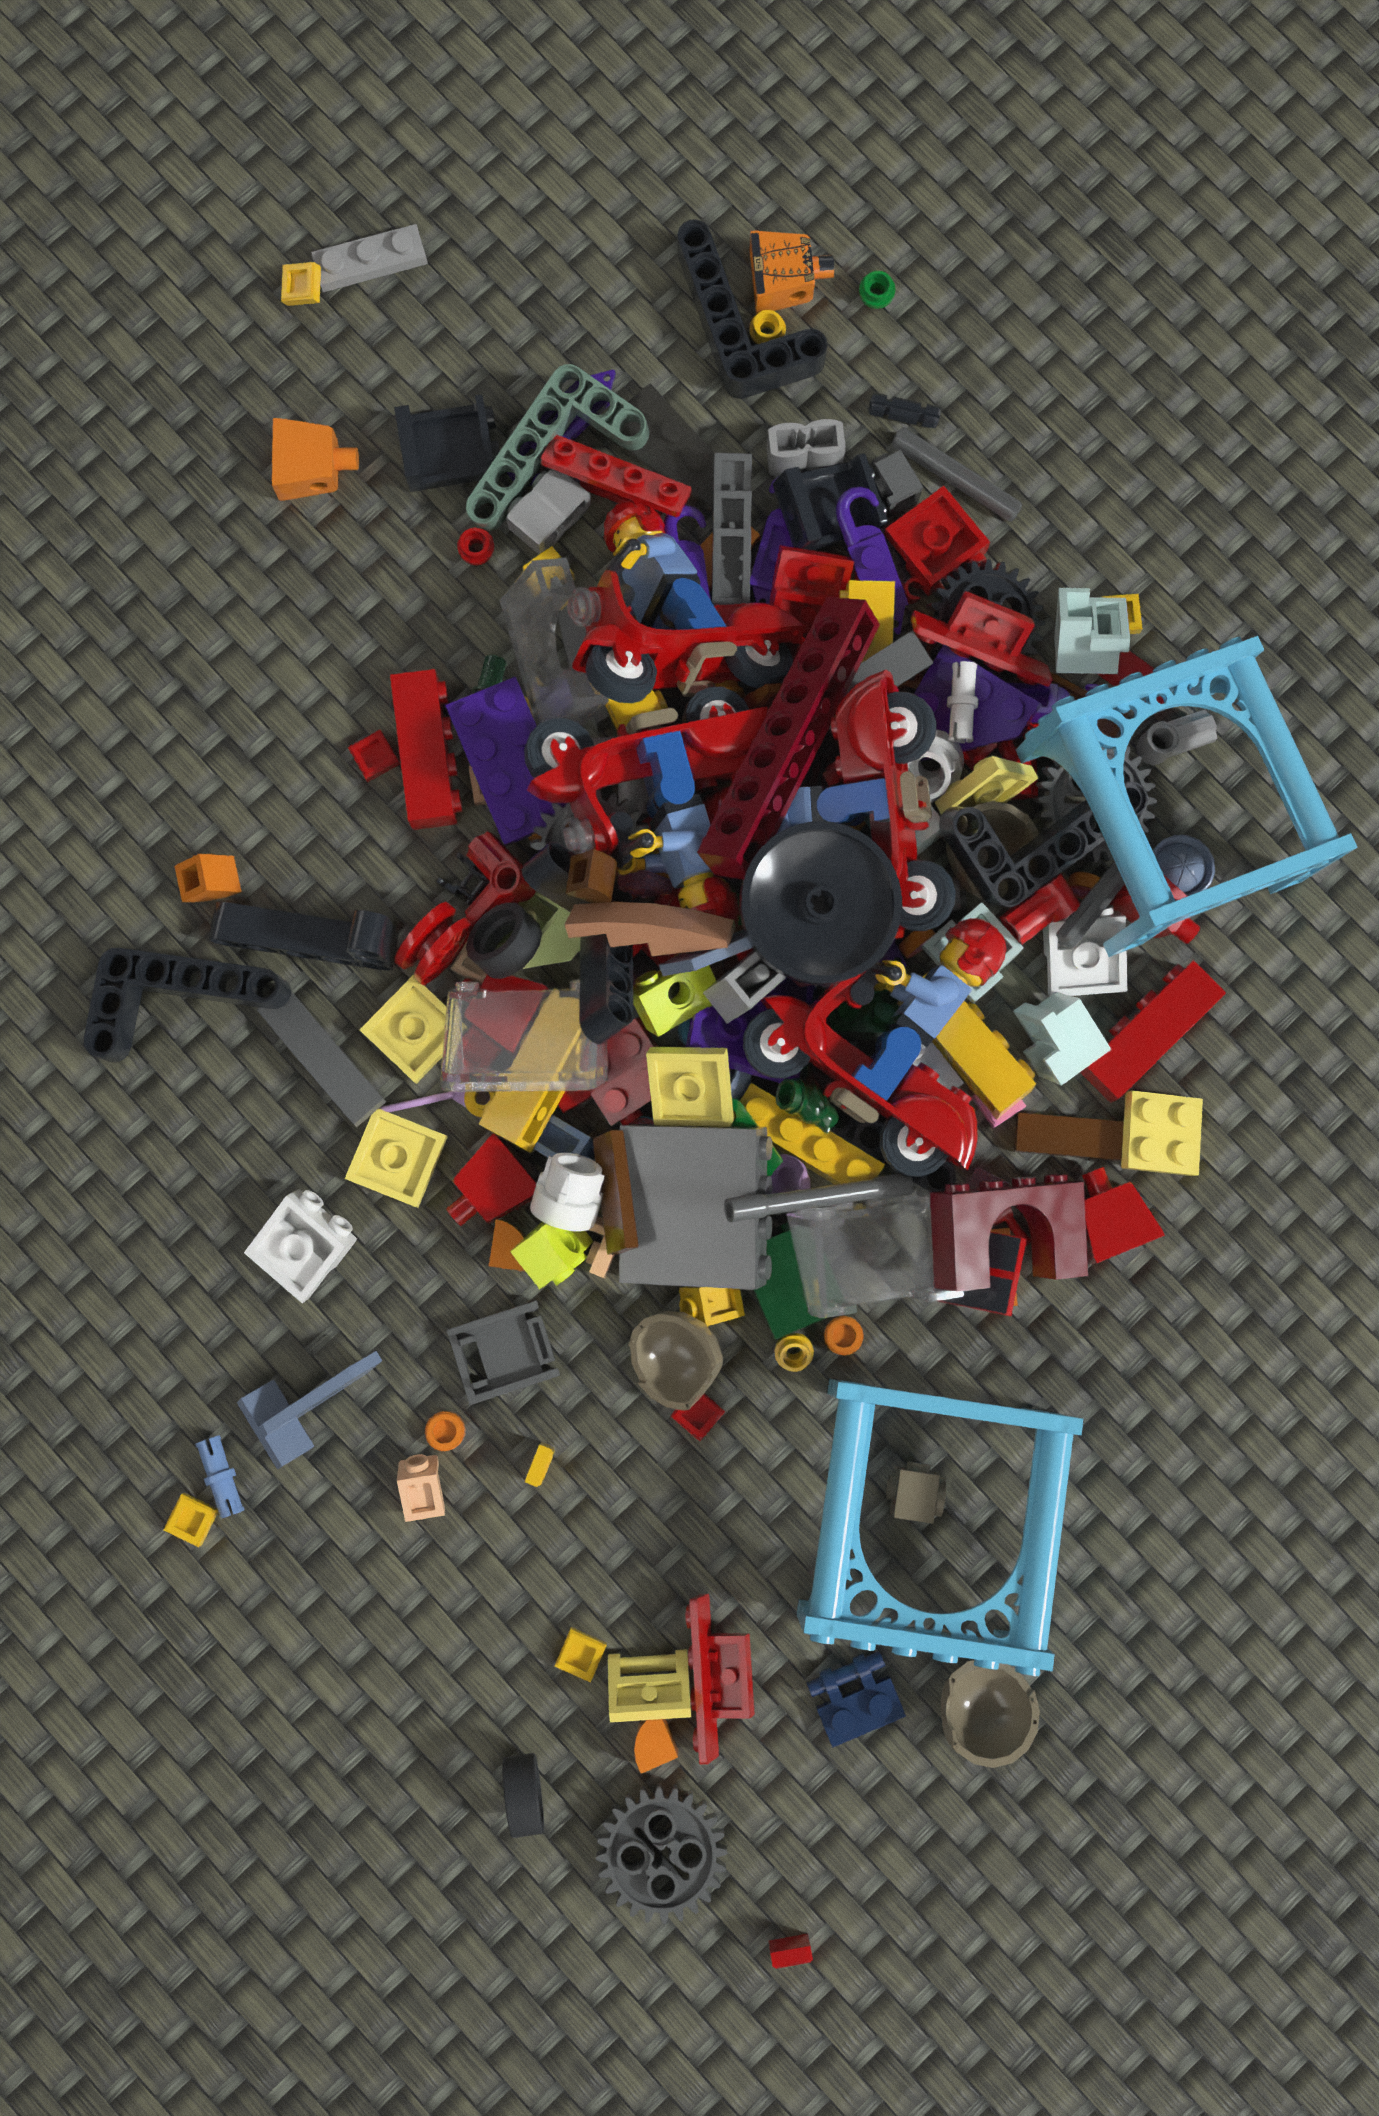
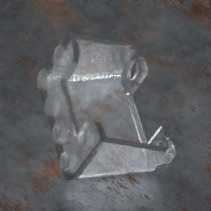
M913 1190L910 1196H903L897 1199L865 1200V1203L853 1204V1202L830 1205V1207L825 1208L817 1207L797 1210L787 1214L808 1313L812 1316L827 1318L857 1313L858 1304L904 1297H913L927 1302L963 1297V1291L954 1292L934 1288L930 1194H923L921 1190Z

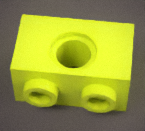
M709 965L696 971L663 976L661 970L658 972L649 971L635 980L636 984L633 985V1004L645 1028L659 1037L692 1018L699 1011L712 1006L703 992L715 983L716 979ZM675 982H679L680 989L678 994L674 998L669 999L668 990L670 986Z
M541 1222L510 1252L537 1287L541 1289L550 1281H553L557 1286L575 1271L574 1268L587 1258L584 1251L591 1245L593 1240L586 1231L563 1230Z

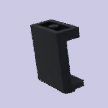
M482 394L475 395L476 404L413 415H411L409 405L394 407L405 476L410 492L481 480L500 452L498 440L491 441L489 429L496 428L492 406L485 407Z
M865 453L857 454L847 463L803 473L800 472L799 467L785 469L773 483L794 548L812 551L845 543L836 518V505L840 496L853 487L869 489L876 495L879 501L877 507L872 506L869 500L862 497L856 498L851 502L850 512L855 526L872 525L881 529L887 524L886 505L879 497L875 484V472L868 463Z

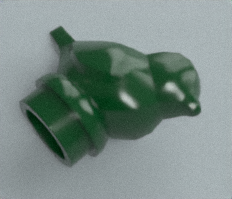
M807 1064L801 1070L800 1078H786L779 1084L776 1091V1103L780 1109L785 1110L789 1114H796L803 1122L814 1124L826 1134L829 1133L830 1129L838 1121V1113L830 1105L829 1098L823 1095L824 1088L814 1077L811 1065Z

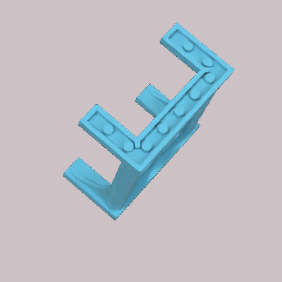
M1258 636L1242 641L1241 637L1233 638L1220 645L1219 650L1211 653L1208 648L1199 650L1188 656L1186 661L1180 664H1176L1175 660L1165 662L1156 667L1153 673L1143 676L1141 672L1131 674L1119 682L1120 685L1109 688L1108 684L1097 686L1085 694L1086 697L1075 700L1074 696L1063 698L1051 706L1053 710L1051 713L1038 720V727L1025 734L1026 739L1016 749L1021 763L1041 756L1048 757L1060 764L1075 780L1093 812L1138 911L1139 919L1103 943L1108 957L1144 944L1174 923L1261 889L1268 888L1270 894L1303 882L1358 848L1351 833L1339 838L1255 659L1264 651ZM1215 693L1226 694L1224 700L1221 701L1213 699L1211 695ZM1161 696L1164 704L1158 703L1156 698ZM1236 699L1239 700L1236 704L1242 711H1236L1233 708L1232 703ZM1192 706L1208 709L1228 718L1239 726L1253 741L1262 756L1305 851L1175 901L1130 803L1124 783L1123 764L1131 736L1145 719L1168 708ZM1130 709L1133 710L1134 718L1126 719L1121 714L1127 713ZM1108 719L1116 723L1121 730V737L1111 738L1104 735L1098 729L1097 720ZM1107 749H1113V759H1108Z
M829 1379L827 1394L838 1398V1406L812 1592L808 1601L800 1599L798 1601L797 1618L803 1633L810 1635L809 1640L823 1644H834L835 1638L851 1640V1647L862 1650L874 1651L876 1644L891 1646L892 1653L901 1656L916 1657L917 1651L933 1653L934 1660L947 1663H957L958 1657L974 1659L975 1666L997 1670L999 1669V1663L1008 1664L1015 1667V1672L1031 1676H1040V1669L1053 1671L1055 1654L1047 1648L1073 1435H1082L1083 1419L1054 1412L1027 1408L1019 1409ZM875 1404L1036 1428L1020 1553L1016 1565L1006 1582L984 1602L972 1608L953 1613H930L917 1610L892 1597L880 1586L870 1572L861 1549L859 1524ZM852 1549L855 1557L849 1559L850 1550ZM850 1569L859 1570L862 1573V1581L855 1582L845 1589L846 1580L852 1581ZM1023 1575V1577H1022V1584L1019 1585L1017 1582L1019 1581V1579H1020L1021 1576ZM865 1590L876 1593L877 1602L869 1613L861 1616L851 1613L850 1603L856 1594ZM1012 1593H1018L1017 1599L1013 1603V1605L1019 1606L1017 1615L1010 1606L1004 1603L1005 1597ZM884 1608H892L897 1611V1619L891 1622L890 1617H884L879 1622L875 1621L879 1618ZM992 1609L1002 1612L1009 1622V1631L994 1629L992 1635L985 1625L986 1613ZM926 1618L934 1620L933 1628H924L923 1622ZM914 1620L915 1627L908 1626ZM966 1620L975 1621L978 1632L983 1638L977 1637L969 1629H966L964 1634L961 1631L962 1623ZM944 1624L949 1632H942Z

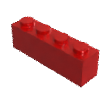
M435 669L390 675L408 822L413 830L458 824L456 813L463 812L460 790H453L452 776L458 775L455 753L448 752L447 740L453 739L451 718L444 717L442 704L449 703L446 681H439Z
M1194 960L1184 967L1179 963L1176 964L1162 978L1166 985L1157 994L1152 989L1135 1004L1139 1011L1130 1020L1123 1016L1108 1031L1113 1036L1107 1042L1111 1050L1080 1072L1110 1103L1118 1100L1226 994Z

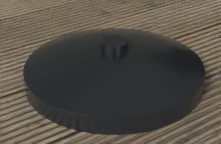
M814 821L789 827L779 832L761 847L751 860L744 874L739 895V909L742 926L748 941L757 955L768 966L781 975L801 983L826 985L854 978L871 968L883 957L891 946L899 928L902 914V893L899 879L891 861L873 840L860 831L843 824Z

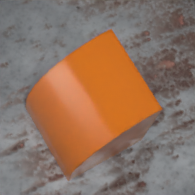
M197 854L174 866L182 902L212 901L242 892L234 856Z
M496 1219L489 1266L526 1272L510 1252L526 1237L525 1234L517 1227Z
M666 1719L640 1721L636 1732L634 1748L635 1760L640 1774L678 1758V1748Z

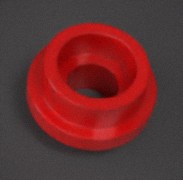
M481 528L467 529L460 535L457 542L460 557L471 565L486 563L493 556L495 549L492 536ZM475 543L483 546L479 552L470 551V547Z

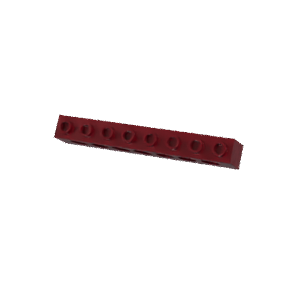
M826 597L819 613L816 615L805 641L801 645L788 674L785 676L775 700L768 709L767 715L697 851V854L714 875L743 879L747 867L756 853L777 834L831 725V718L835 717L836 709L845 697L880 626L866 599Z

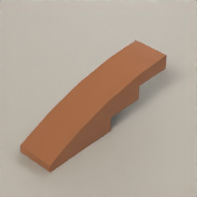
M629 902L575 904L564 924L569 938L606 934L610 947L648 943L652 956L728 948L736 928L735 922L732 919L693 909L653 903Z

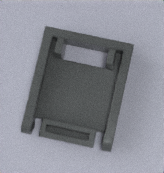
M537 1301L447 1330L469 1405L560 1376L558 1368H552L543 1372L541 1366L555 1361L542 1316L527 1320L525 1313L533 1312L539 1308ZM473 1342L477 1343L487 1375V1379L473 1383L462 1346Z

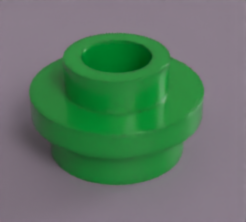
M873 271L867 274L860 282V299L870 308H884L894 299L895 283L886 272ZM880 289L883 294L877 295L872 293L871 290Z

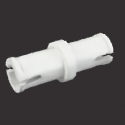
M960 661V666L958 662L952 664V696L948 697L947 707L951 708L948 741L965 743L966 739V742L970 743L973 742L974 709L978 708V698L975 697L977 664Z

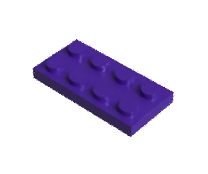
M515 676L446 705L505 847L537 834L533 831L534 826L545 827L547 823L542 819L541 812L551 816L555 813L551 802L538 799L527 791L530 782L534 778L525 764L524 748L530 733L537 726ZM558 803L561 806L566 805V803Z

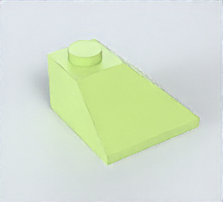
M537 891L530 900L518 903L540 924L542 931L540 946L534 957L523 969L571 961L580 951L581 937H568L564 924L571 912ZM513 931L507 934L498 943L496 949L501 947L509 939Z

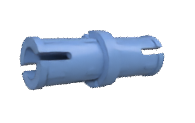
M218 1435L209 1438L213 1455L210 1453L207 1440L195 1445L198 1448L207 1478H204L205 1485H210L219 1512V1519H223L231 1515L227 1499L230 1502L233 1514L242 1512L245 1509L244 1506L242 1507L233 1480V1476H236L234 1468H229L220 1440L221 1437Z

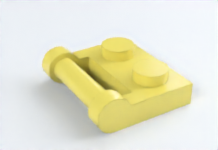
M687 1649L675 1650V1654L638 1657L620 1658V1654H608L610 1722L691 1717ZM676 1670V1673L621 1677V1674Z

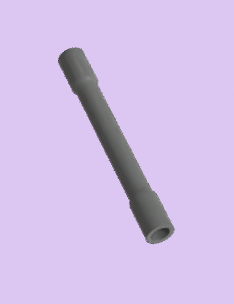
M898 1173L877 1176L870 1180L768 1195L754 1194L727 1198L724 1202V1213L728 1222L731 1223L763 1218L771 1214L830 1205L910 1196L913 1193V1180L911 1176Z

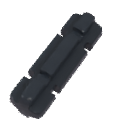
M881 393L872 394L868 409L870 415L883 417V414L889 415L888 419L915 425L918 421L922 422V426L933 429L937 427L941 415V408L939 406L927 404L926 407L921 406L922 402L894 396L891 400L887 399V395Z

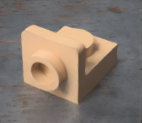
M597 1216L594 1227L589 1229V1231L604 1237L601 1243L593 1242L586 1263L592 1265L590 1273L605 1279L615 1254L607 1255L603 1218Z
M417 1454L398 1463L397 1484L405 1522L445 1515V1504L438 1475L439 1462L437 1455L426 1456Z

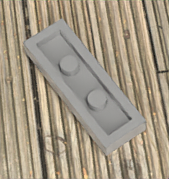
M417 224L311 252L314 262L321 266L320 285L323 292L428 264Z

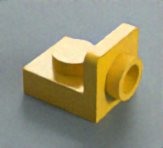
M692 1286L679 1288L681 1298L679 1303L680 1312L691 1315L704 1322L707 1326L745 1316L740 1289Z

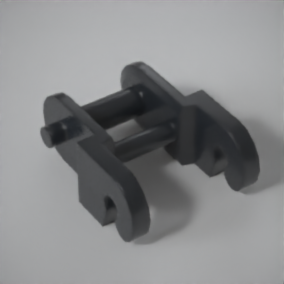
M457 852L455 857L469 867L468 875L459 886L455 885L453 887L449 883L446 884L440 877H438L436 882L455 897L460 893L468 899L466 903L471 905L490 883V880L477 871L478 867L469 858H465L460 852ZM475 876L480 882L469 894L464 888L472 877Z

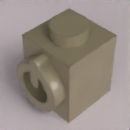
M907 1461L906 1468L896 1467L895 1476H888L886 1499L892 1500L890 1515L894 1518L933 1524L934 1516L941 1517L943 1514L946 1498V1478L930 1472L931 1465Z

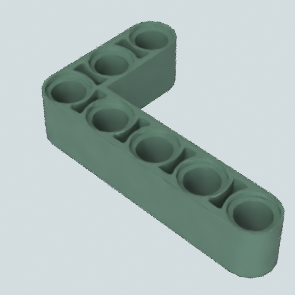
M573 364L559 366L466 502L468 516L478 528L486 531L498 529L508 515L507 509L514 499L522 496L541 468V456L549 442L556 435L563 436L576 415L627 450H638L647 443L649 438V429L642 412ZM575 379L580 382L578 389L573 393L561 391L563 384L567 380ZM598 401L610 403L609 410L602 415H596L591 412L593 405ZM554 410L558 412L557 420L550 425L540 423L541 416L546 411ZM629 422H636L641 425V428L636 435L625 436L622 434L623 426ZM528 441L537 443V448L532 455H519V449L522 444ZM506 472L515 474V480L511 486L506 488L498 486V480L502 474ZM482 504H493L494 511L490 517L486 519L477 517V511Z

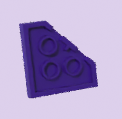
M943 645L914 695L924 699L932 709L936 720V730L949 734L951 708L947 707L948 697L952 696V664L958 662L960 666V661H972L955 654L948 646ZM977 665L975 697L978 698V708L974 709L973 742L968 743L965 739V743H959L962 751L966 752L997 742L1021 738L1042 704ZM924 757L921 759V763L933 759L929 757Z
M786 977L764 997L773 995L793 996L811 1005L815 985L799 987L795 982ZM761 1000L750 1010L729 1023L725 1022L713 1006L699 1011L691 1018L686 1047L727 1048L729 1068L778 1083L786 1079L769 1078L758 1073L747 1061L743 1050V1037L749 1022L760 1012L767 1010ZM800 1072L787 1078H800Z

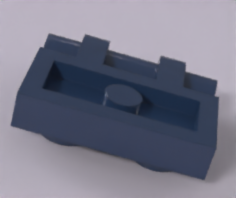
M879 1651L864 1657V1654L852 1658V1663L831 1671V1668L819 1672V1677L806 1682L812 1697L826 1691L829 1695L830 1701L816 1706L832 1748L906 1717L891 1678L887 1676L877 1681L873 1679L871 1672L885 1667ZM860 1677L863 1687L841 1695L838 1686Z

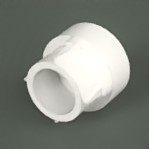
M936 730L935 739L930 749L919 759L908 763V771L913 773L915 778L917 776H924L928 780L931 803L943 796L950 784L960 779L964 767V755L959 743L948 741L949 734L941 730ZM924 757L935 759L940 763L941 768L933 772L927 771L922 767L921 759Z
M557 1153L553 1157L549 1156L545 1170L540 1173L530 1206L532 1214L542 1222L563 1230L586 1231L593 1228L603 1197V1193L600 1191L605 1175L601 1174L602 1168L600 1165L587 1157L573 1153Z

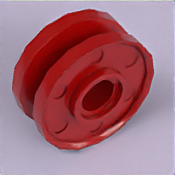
M446 901L437 905L418 922L403 941L395 956V963L402 969H408L419 962L413 978L423 986L433 981L453 962L463 949L474 927V924L465 917L450 926L456 909Z

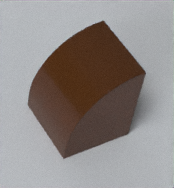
M595 849L571 856L565 894L591 903L611 902L617 862L611 856Z

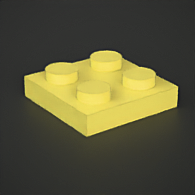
M994 756L987 757L979 761L974 766V771L963 780L950 784L945 791L946 793L937 799L935 804L940 813L943 814L946 809L951 807H974L990 801L1007 803L1037 780L1038 776L1031 765Z
M412 975L368 1020L360 1031L417 1084L469 1030V1027L428 988L418 983L413 978L414 975Z
M649 1048L646 1057L654 1125L731 1127L734 1117L727 1048Z
M1133 1090L1125 1092L1121 1168L1186 1176L1199 1175L1203 1099Z
M378 1109L369 1119L345 1179L419 1208L448 1137Z

